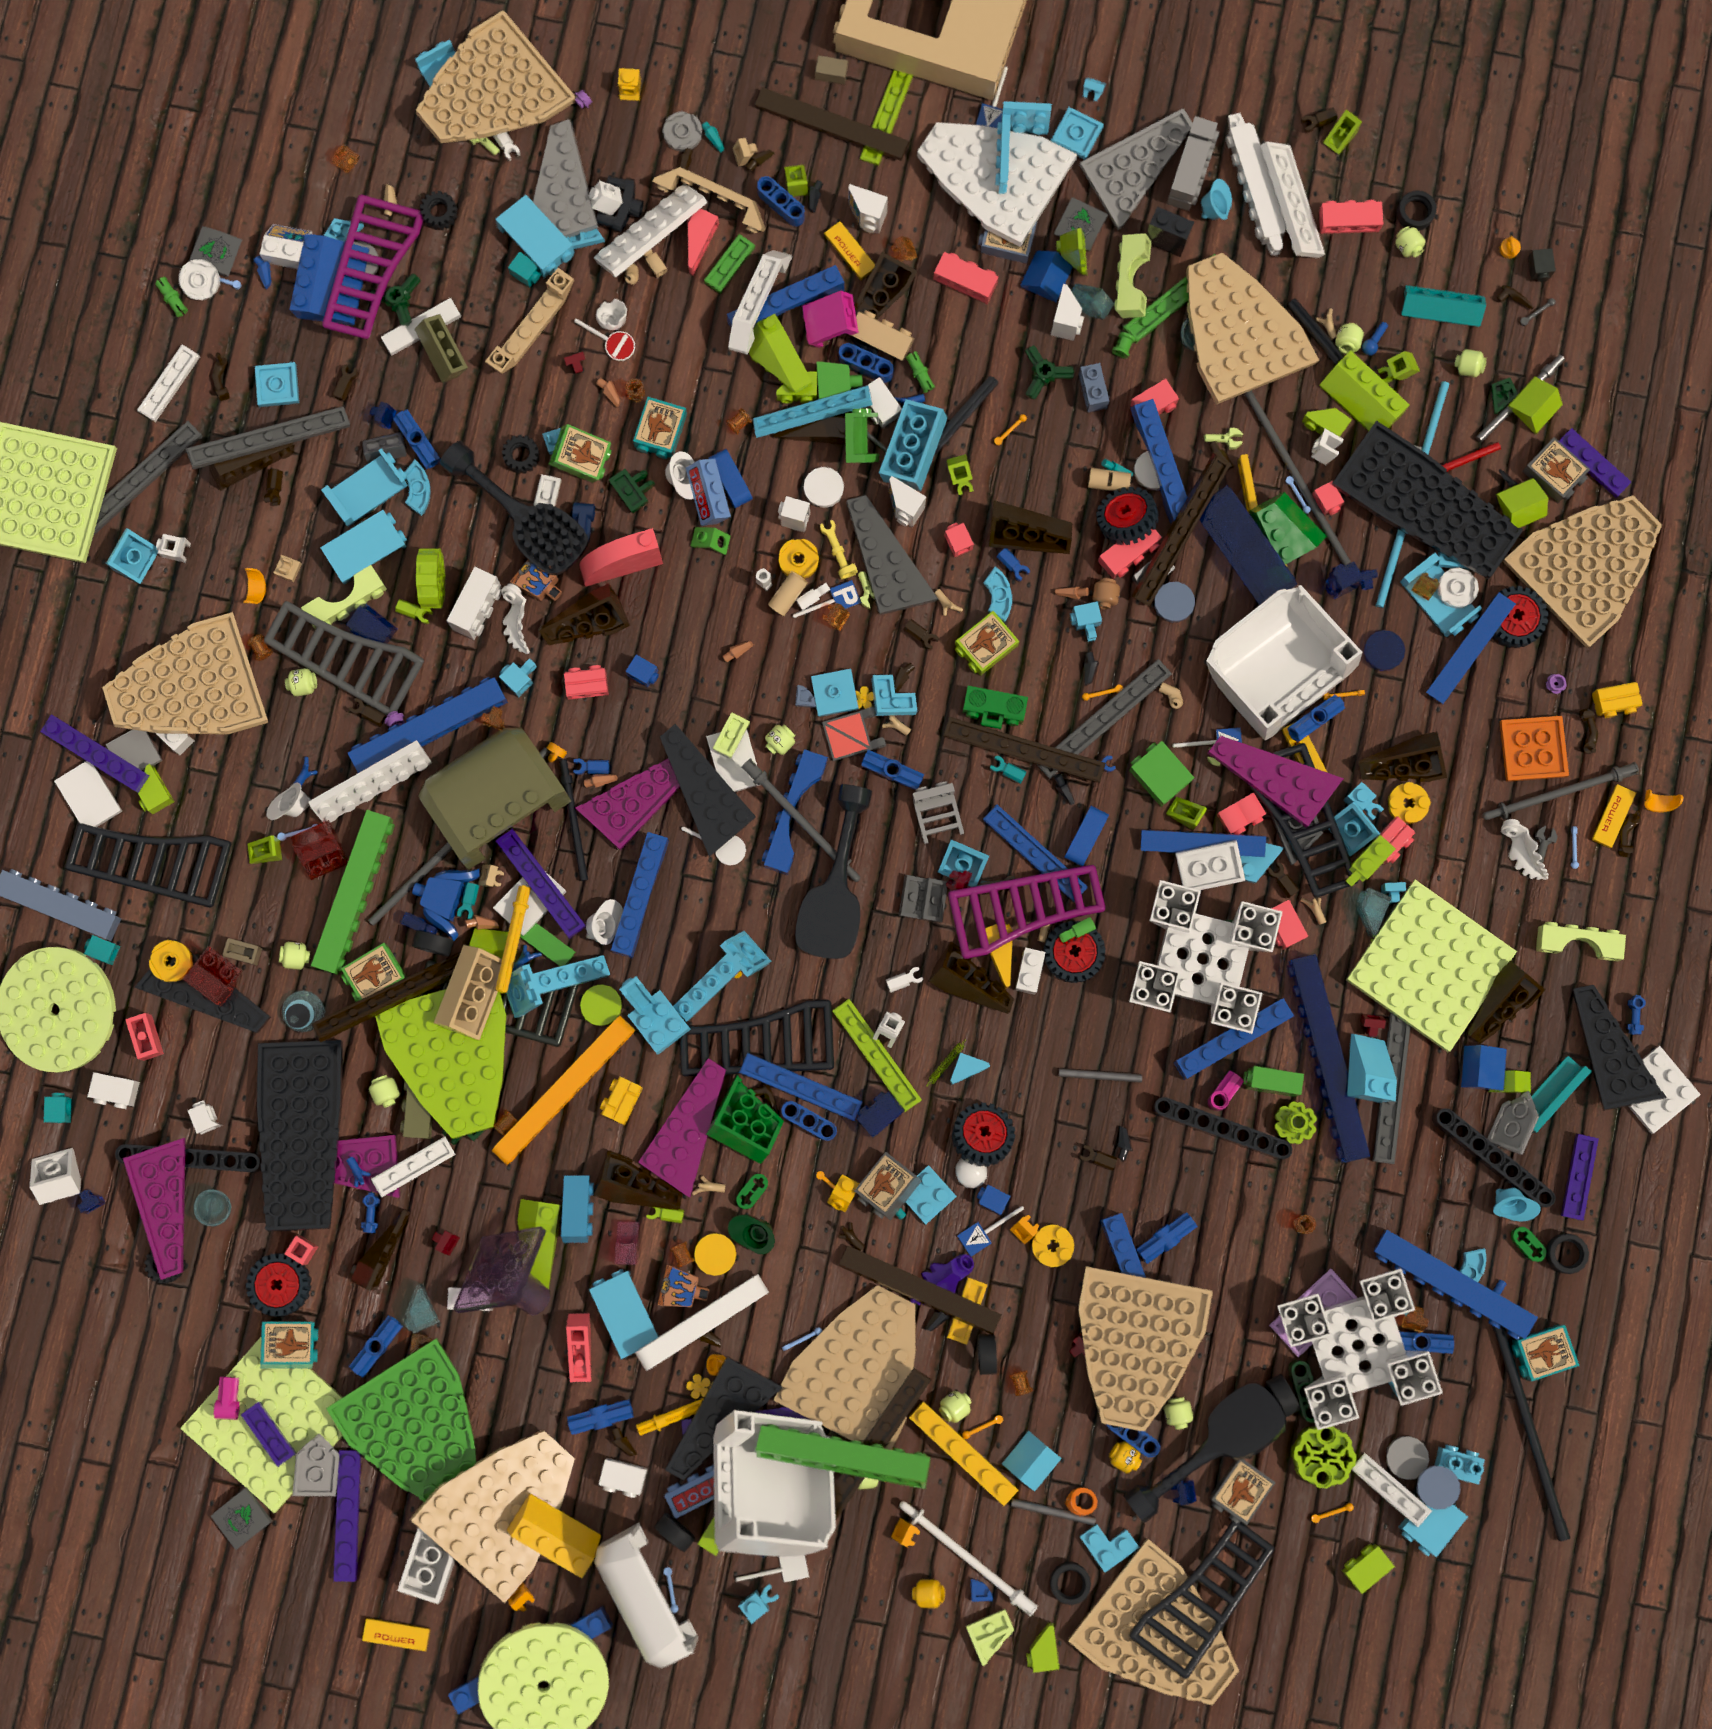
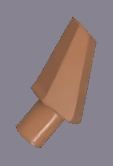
M600 378L597 381V385L604 389L603 393L618 407L621 400L613 382H606Z
M1080 586L1055 589V593L1060 596L1080 599L1082 596L1089 595V589L1080 588Z
M747 641L732 646L730 651L723 655V658L726 662L733 658L737 659L750 649L753 643Z
M594 774L592 778L584 780V785L586 788L591 786L599 787L618 779L616 775Z
M473 915V919L464 921L466 928L476 927L477 930L499 928L495 920L478 915Z

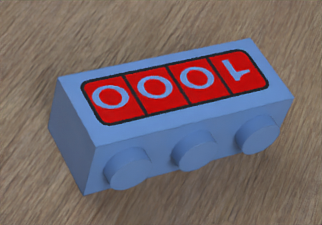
M698 460L686 467L701 526L718 524L731 517L716 460Z
M714 1464L705 1469L706 1473L700 1476L698 1473H695L686 1478L687 1483L681 1486L679 1483H676L667 1488L668 1492L664 1496L675 1519L714 1499Z

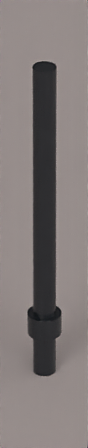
M560 760V782L571 799V802L567 804L579 877L580 881L588 880L571 785L573 784L572 775L569 774L567 760Z

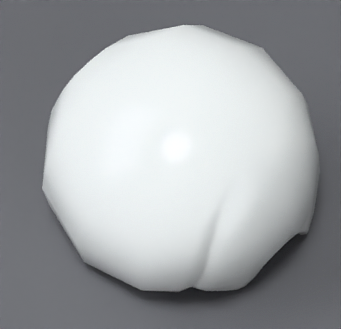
M613 299L610 303L604 301L596 311V320L604 329L617 330L626 322L627 308L618 299Z
M960 1158L955 1167L958 1181L966 1188L981 1186L987 1179V1167L983 1164L981 1167L976 1166L977 1163L969 1164L968 1159L964 1161Z

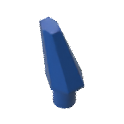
M257 256L254 259L258 266L257 272L265 289H268L271 285L270 263L264 262L260 256Z

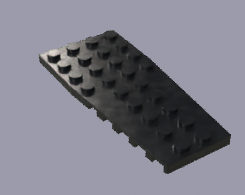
M1376 420L1332 485L1381 520L1481 576L1490 579L1523 529L1521 527L1517 528L1509 521L1510 519L1506 515L1502 516L1494 510L1492 504L1489 502L1485 503L1477 496L1478 493L1474 490L1470 491L1466 488L1460 479L1446 472L1447 469L1428 454Z
M330 1040L321 1043L320 1041L258 1043L257 1116L258 1131L260 1132L259 1147L262 1159L261 1172L263 1174L262 1192L264 1193L265 1205L263 1206L266 1220L265 1230L268 1232L330 1229L342 1110V1040Z

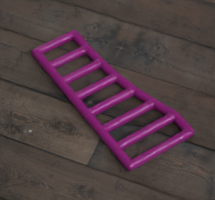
M366 195L358 196L322 322L324 328L363 339L370 337L387 284L397 265L420 234L423 223V216L420 210ZM364 204L414 217L413 228L362 214ZM359 222H364L409 236L401 244L357 232ZM354 239L397 252L392 260L353 250L352 246ZM349 257L387 268L381 277L348 268L347 264ZM344 275L379 285L375 294L343 286L342 282ZM339 293L372 302L369 312L337 304ZM334 311L365 319L364 329L361 330L332 322Z
M1094 865L964 888L948 893L961 954L965 959L987 955L1023 934L1040 927L1105 911V903ZM1089 874L1096 905L1084 907L1077 878L1078 875ZM1069 877L1076 909L1065 911L1057 879ZM1046 881L1050 883L1057 914L1045 917L1037 884ZM1025 885L1030 886L1037 920L1026 924L1018 887ZM1004 889L1010 890L1018 929L1008 934L998 895V890ZM988 892L990 893L1000 936L999 939L991 944L988 943L977 895ZM966 896L970 897L981 948L970 950L957 899Z

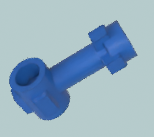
M1634 995L1633 998L1628 1000V1006L1632 1009L1631 1024H1627V1030H1629V1034L1641 1035L1642 1031H1644V1025H1640V1012L1646 1006V1001L1641 995Z
M368 1193L363 1198V1203L367 1206L366 1222H362L361 1228H363V1232L376 1233L378 1223H374L375 1206L380 1203V1198L375 1193Z

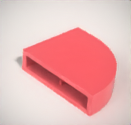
M651 528L598 547L580 561L579 567L586 587L661 565L663 561L654 530Z

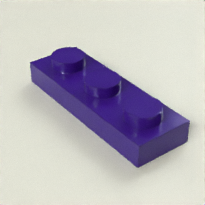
M260 1401L241 1414L277 1467L296 1454Z

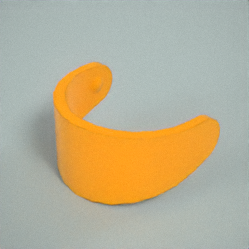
M245 568L248 576V593L243 603L258 604L263 600L266 592L264 576L257 569Z
M1648 789L1645 794L1644 806L1652 812H1669L1682 804L1683 795L1652 794V790Z

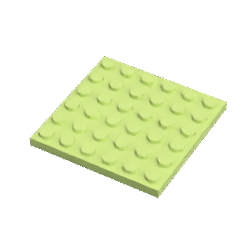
M0 422V545L86 563L117 448L108 444Z
M1413 880L1346 981L1443 1050L1450 1052L1484 1002L1496 976L1512 960L1517 951L1420 882Z
M260 1337L226 1376L239 1378L237 1401H239L240 1410L238 1419L214 1418V1405L218 1399V1385L180 1429L241 1484L247 1487L272 1512L276 1513L293 1494L296 1454L277 1467L241 1414L260 1401L296 1453L319 1433L334 1447L343 1435L326 1408L341 1399L342 1396L312 1369H260Z

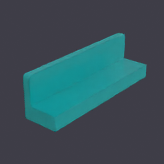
M1405 285L1402 315L1481 326L1486 308L1485 296Z
M1569 1056L1565 1057L1531 1095L1539 1115L1532 1133H1537L1591 1073L1590 1069L1586 1066L1580 1067Z

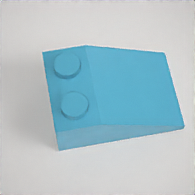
M1351 1034L1347 1096L1373 1102L1396 1101L1397 1079L1385 1041Z

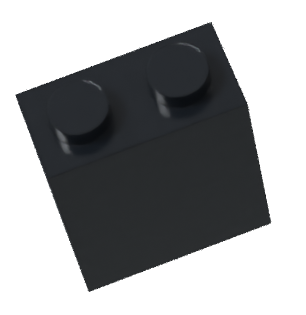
M1157 207L1149 224L1147 236L1151 240L1152 246L1181 257L1189 240L1194 222Z

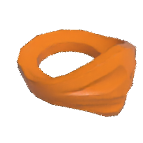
M1080 1487L1068 1494L1065 1504L1070 1512L1075 1515L1086 1516L1094 1512L1098 1500L1092 1490ZM1081 1493L1090 1495L1092 1498L1091 1508L1085 1510L1077 1506L1076 1496H1079Z

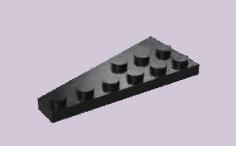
M727 1356L666 1465L665 1470L682 1480L686 1479L714 1452L713 1437L716 1425L734 1410L755 1413L776 1392L778 1393L783 1386Z

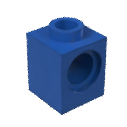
M635 655L625 671L628 677L647 688L650 684H654L659 677L657 666L638 655Z
M987 1185L986 1188L981 1187L976 1198L980 1199L979 1205L1001 1215L1010 1195Z

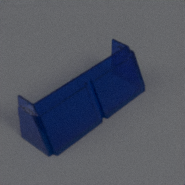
M1226 485L1213 495L1199 521L1258 604L1261 605L1278 590L1295 588L1297 586L1295 577L1268 539L1262 534L1261 529L1233 490Z

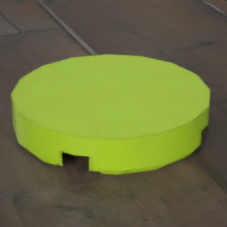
M596 985L588 989L582 996L581 1012L591 1024L606 1026L620 1016L622 1001L617 991L610 986Z

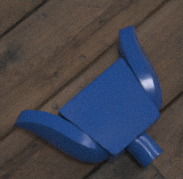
M479 869L441 871L434 878L429 877L426 885L416 883L413 887L412 894L422 897L420 905L423 907L425 918L432 925L449 935L453 941L457 939L459 934L451 922L454 920L464 892L465 884L463 883L479 878Z

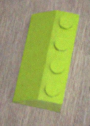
M1352 351L1333 368L1319 385L1367 431L1371 429L1376 420L1390 428L1410 405Z

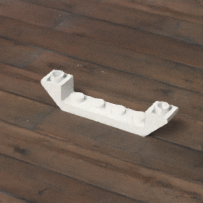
M774 250L763 254L733 318L729 350L748 354L755 339L753 327L778 273L786 272L792 255Z

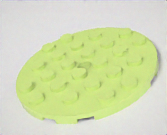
M63 947L37 949L20 958L5 975L0 986V1032L9 1049L25 1064L46 1072L74 1070L93 1060L101 1052L105 1042L111 1036L114 1024H112L113 1015L116 1012L114 993L104 971L97 963H93L87 958L85 954ZM54 1004H57L60 1009L57 1015L51 1012Z
M556 1622L554 1624L533 1623L523 1626V1629L512 1634H507L493 1646L481 1666L478 1696L482 1712L494 1729H587L601 1712L608 1693V1670L599 1647L582 1631ZM541 1681L549 1682V1687L539 1689L537 1685Z

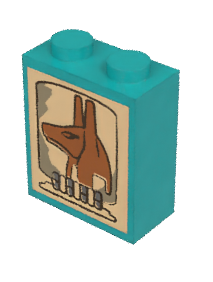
M647 397L633 440L634 447L642 453H648V451L656 453V456L662 459L671 458L675 453L687 417L686 408Z
M262 1322L260 1369H312L313 1362H317L318 1353L317 1349H313L314 1341H318V1328H314V1322Z
M1563 1324L1528 1334L1526 1339L1520 1337L1519 1340H1512L1514 1344L1512 1345V1351L1514 1356L1519 1358L1521 1364L1519 1366L1520 1374L1527 1381H1535L1579 1366L1566 1326Z

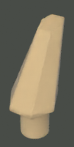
M386 184L384 201L397 204L394 188ZM385 209L383 214L391 216L393 211Z

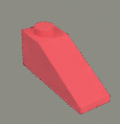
M701 208L687 219L689 274L694 275L719 225L718 216Z
M590 1313L568 1314L566 1331L570 1382H591Z

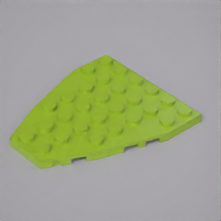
M446 989L407 1000L375 1016L385 1052L420 1104L452 1139L494 1127L496 1110L503 1084L507 1021L500 992L496 995L480 1040L434 1024Z

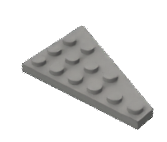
M1184 108L1080 162L1082 171L1117 230L1123 227L1190 132L1193 123Z
M566 120L550 127L533 203L565 237L569 238L579 235L581 232L585 233L597 229L598 224L594 209L591 207L589 189L573 126L570 120Z

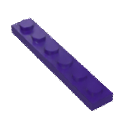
M52 714L40 731L138 793L150 776Z
M513 829L496 840V843L569 939L586 927Z
M339 1450L334 1581L336 1582L357 1581L361 1453L357 1450Z

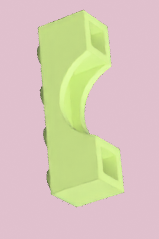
M1146 233L1123 235L1122 243L1119 245L1121 261L1118 262L1119 280L1116 282L1118 298L1115 300V310L1122 318L1145 317L1147 298L1141 290L1133 286V277L1136 270L1150 260L1151 240Z
M369 565L354 575V588L346 599L340 602H327L317 597L301 608L332 625L337 620L341 621L347 618L351 611L359 610L366 606V602L372 598L377 599L381 597L387 589L372 565Z
M1545 922V925L1538 927L1536 951L1557 954L1563 951L1568 942L1580 940L1593 948L1597 959L1617 962L1624 960L1626 935L1619 934L1618 930L1599 932V928L1586 927V930L1578 929L1577 925L1570 924L1565 927H1559L1558 923Z

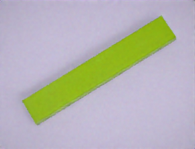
M897 70L893 71L872 125L873 128L889 134L892 133L913 75ZM864 147L860 160L879 166L883 154Z
M850 999L835 1008L832 1012L904 1112L919 1103L922 1099L879 1039H873L874 1032Z

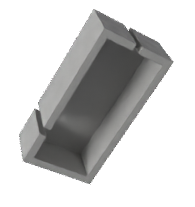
M1195 116L1169 194L1168 205L1187 211L1190 210L1191 204L1196 205L1219 131H1216L1218 123Z

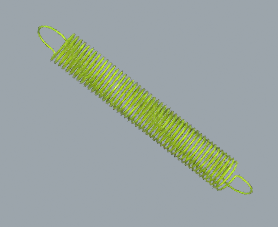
M954 1049L951 1051L955 1057L951 1058L950 1062H953L957 1055L960 1054L961 1051L959 1049L956 1052ZM949 1061L947 1065L945 1064L944 1068H940L939 1072H935L937 1075L936 1079H939L944 1070L951 1064Z

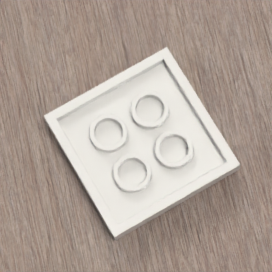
M1657 1046L1642 1060L1667 1098L1628 1106L1651 1134H1654L1701 1095L1661 1046Z

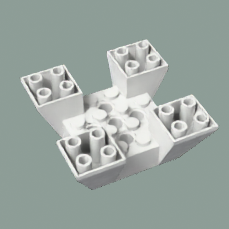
M1160 880L1150 917L1151 922L1165 929L1157 965L1139 961L1129 1002L1171 1012L1174 996L1211 1005L1212 1024L1252 1034L1262 993L1242 988L1240 983L1248 951L1273 952L1282 911L1241 901L1232 923L1195 913L1200 890ZM1203 934H1209L1212 937L1211 944L1207 945L1202 941ZM1178 949L1186 950V959L1178 958ZM1198 954H1204L1207 957L1205 965L1197 961ZM1219 959H1224L1227 962L1225 970H1221L1217 966ZM1193 974H1199L1202 977L1200 985L1193 983Z
M1401 1268L1361 1280L1360 1283L1364 1296L1324 1308L1319 1293L1277 1306L1290 1346L1294 1347L1312 1341L1323 1376L1304 1388L1318 1430L1358 1419L1359 1415L1352 1393L1393 1381L1401 1406L1443 1394L1429 1351H1405L1394 1316L1414 1311L1415 1308ZM1354 1319L1357 1321V1326L1349 1329L1345 1326L1346 1321ZM1375 1334H1383L1384 1340L1381 1343H1375L1373 1341ZM1359 1339L1364 1342V1345L1361 1349H1355L1352 1347V1343ZM1334 1346H1341L1344 1349L1341 1355H1334L1331 1351ZM1362 1360H1368L1371 1365L1368 1369L1363 1370L1359 1367V1363Z

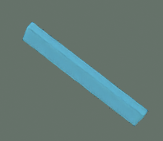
M869 386L753 418L755 435L757 438L846 413L852 411V409L873 405Z

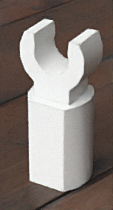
M507 132L493 135L501 149L505 150V157L508 161H511L509 153L512 151L520 156L519 148L516 145H512L513 141Z
M763 568L756 574V583L766 591L772 586L771 574Z
M825 583L816 590L811 589L796 599V602L803 611L820 600L819 597L830 591V588Z
M919 967L912 968L908 974L904 972L886 979L890 993L910 986L909 983L922 982L923 977L919 979L913 977V973L919 971Z

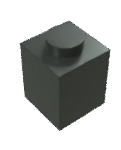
M1552 248L1532 250L1528 256L1531 280L1547 281L1555 273Z

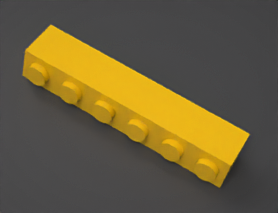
M924 1401L909 1415V1418L1003 1506L1017 1493L1018 1489Z

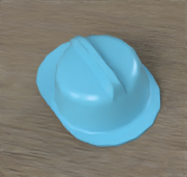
M1216 179L1210 191L1201 199L1203 218L1211 220L1221 218L1226 220L1232 204V195L1227 183L1222 179Z
M1519 1189L1496 1190V1205L1493 1208L1495 1215L1523 1222L1534 1219L1540 1213V1205L1534 1200L1525 1198Z

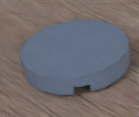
M1169 582L1162 585L1154 598V608L1157 614L1171 623L1187 619L1195 606V597L1191 589L1180 582Z
M1431 1466L1424 1469L1418 1477L1417 1493L1425 1505L1434 1509H1446L1457 1501L1460 1494V1483L1457 1476L1450 1469L1443 1466Z

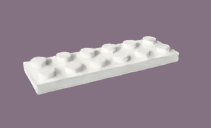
M1273 142L1263 143L1261 145L1262 156L1269 170L1268 175L1272 180L1274 193L1280 204V212L1284 217L1286 231L1290 236L1293 251L1296 256L1322 257L1325 255L1290 145Z
M684 183L676 188L675 192L663 199L654 209L648 211L638 222L632 224L622 235L617 236L606 248L601 249L594 259L616 278L707 203L706 199Z
M416 740L310 800L308 803L324 824L333 822L340 815L354 810L356 806L363 802L370 801L377 794L388 791L398 782L407 780L418 771H423L432 762Z

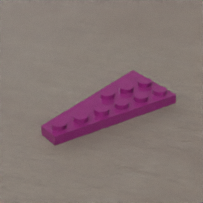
M1223 736L1218 738L1208 752L1210 756L1306 828L1344 779Z
M666 759L614 786L609 791L592 798V800L583 805L575 807V809L621 850L680 788V785L669 759Z
M710 1058L707 1059L638 1162L689 1198L693 1191L692 1189L708 1135L706 1133L711 1125L726 1069Z
M396 1135L340 1140L338 1142L335 1183L378 1193L371 1179L398 1164ZM354 1157L362 1170L371 1173L370 1177L363 1176L364 1185H361L359 1182L358 1187L354 1186V1175L346 1162L348 1158ZM400 1187L387 1195L400 1198Z
M185 1138L123 1158L161 1280L183 1273Z

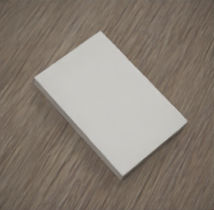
M747 730L732 759L713 750L720 733L706 736L715 769L734 792L759 786L758 784L755 785L753 783L754 780L741 768L750 758L757 765Z
M88 761L54 781L79 823L98 827L122 812L100 773Z
M1237 840L1176 852L1182 885L1185 887L1204 890L1245 881Z
M548 875L561 894L564 895L566 890ZM523 877L493 907L509 924L511 923L514 909L512 904L516 901L519 886L525 885L530 887ZM532 889L528 899L529 909L525 912L521 930L522 936L548 912Z

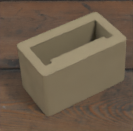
M818 56L815 80L845 84L848 60Z
M228 938L223 956L257 966L262 948Z

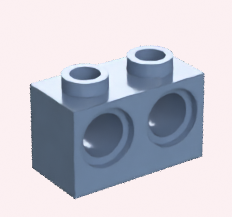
M1097 363L1080 367L1078 375L1087 412L1106 409L1109 404V397L1101 364Z

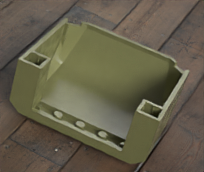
M522 727L503 728L427 778L418 795L424 807L468 870L486 859L480 851V847L546 803L550 805L555 813L571 802L568 794Z

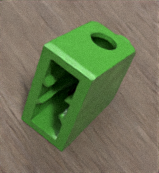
M817 362L819 399L851 391L852 387H862V375H850L849 365Z

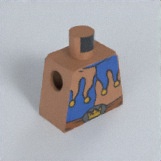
M528 560L510 581L511 584L516 585L523 593L538 601H542L546 595L556 601L562 593L555 586L558 582L557 575L544 573Z
M667 1265L658 1305L693 1307L694 1299L707 1301L709 1289L698 1286L699 1277Z

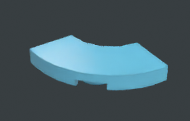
M414 460L404 472L407 476L405 480L409 485V496L405 503L422 516L430 501L431 487L426 472Z
M995 566L983 584L991 595V605L988 612L994 611L1005 623L1012 606V593L1007 578Z
M1485 1248L1464 1252L1463 1263L1459 1272L1479 1282L1486 1266Z

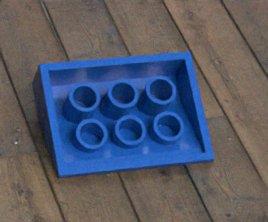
M305 234L290 305V311L297 318L323 321L345 241L327 236ZM356 244L352 246L353 250L369 254V248ZM349 257L347 267L365 272L367 262ZM344 275L342 285L362 290L363 280ZM339 293L337 304L358 309L360 299ZM334 311L332 322L355 325L356 320L354 316Z

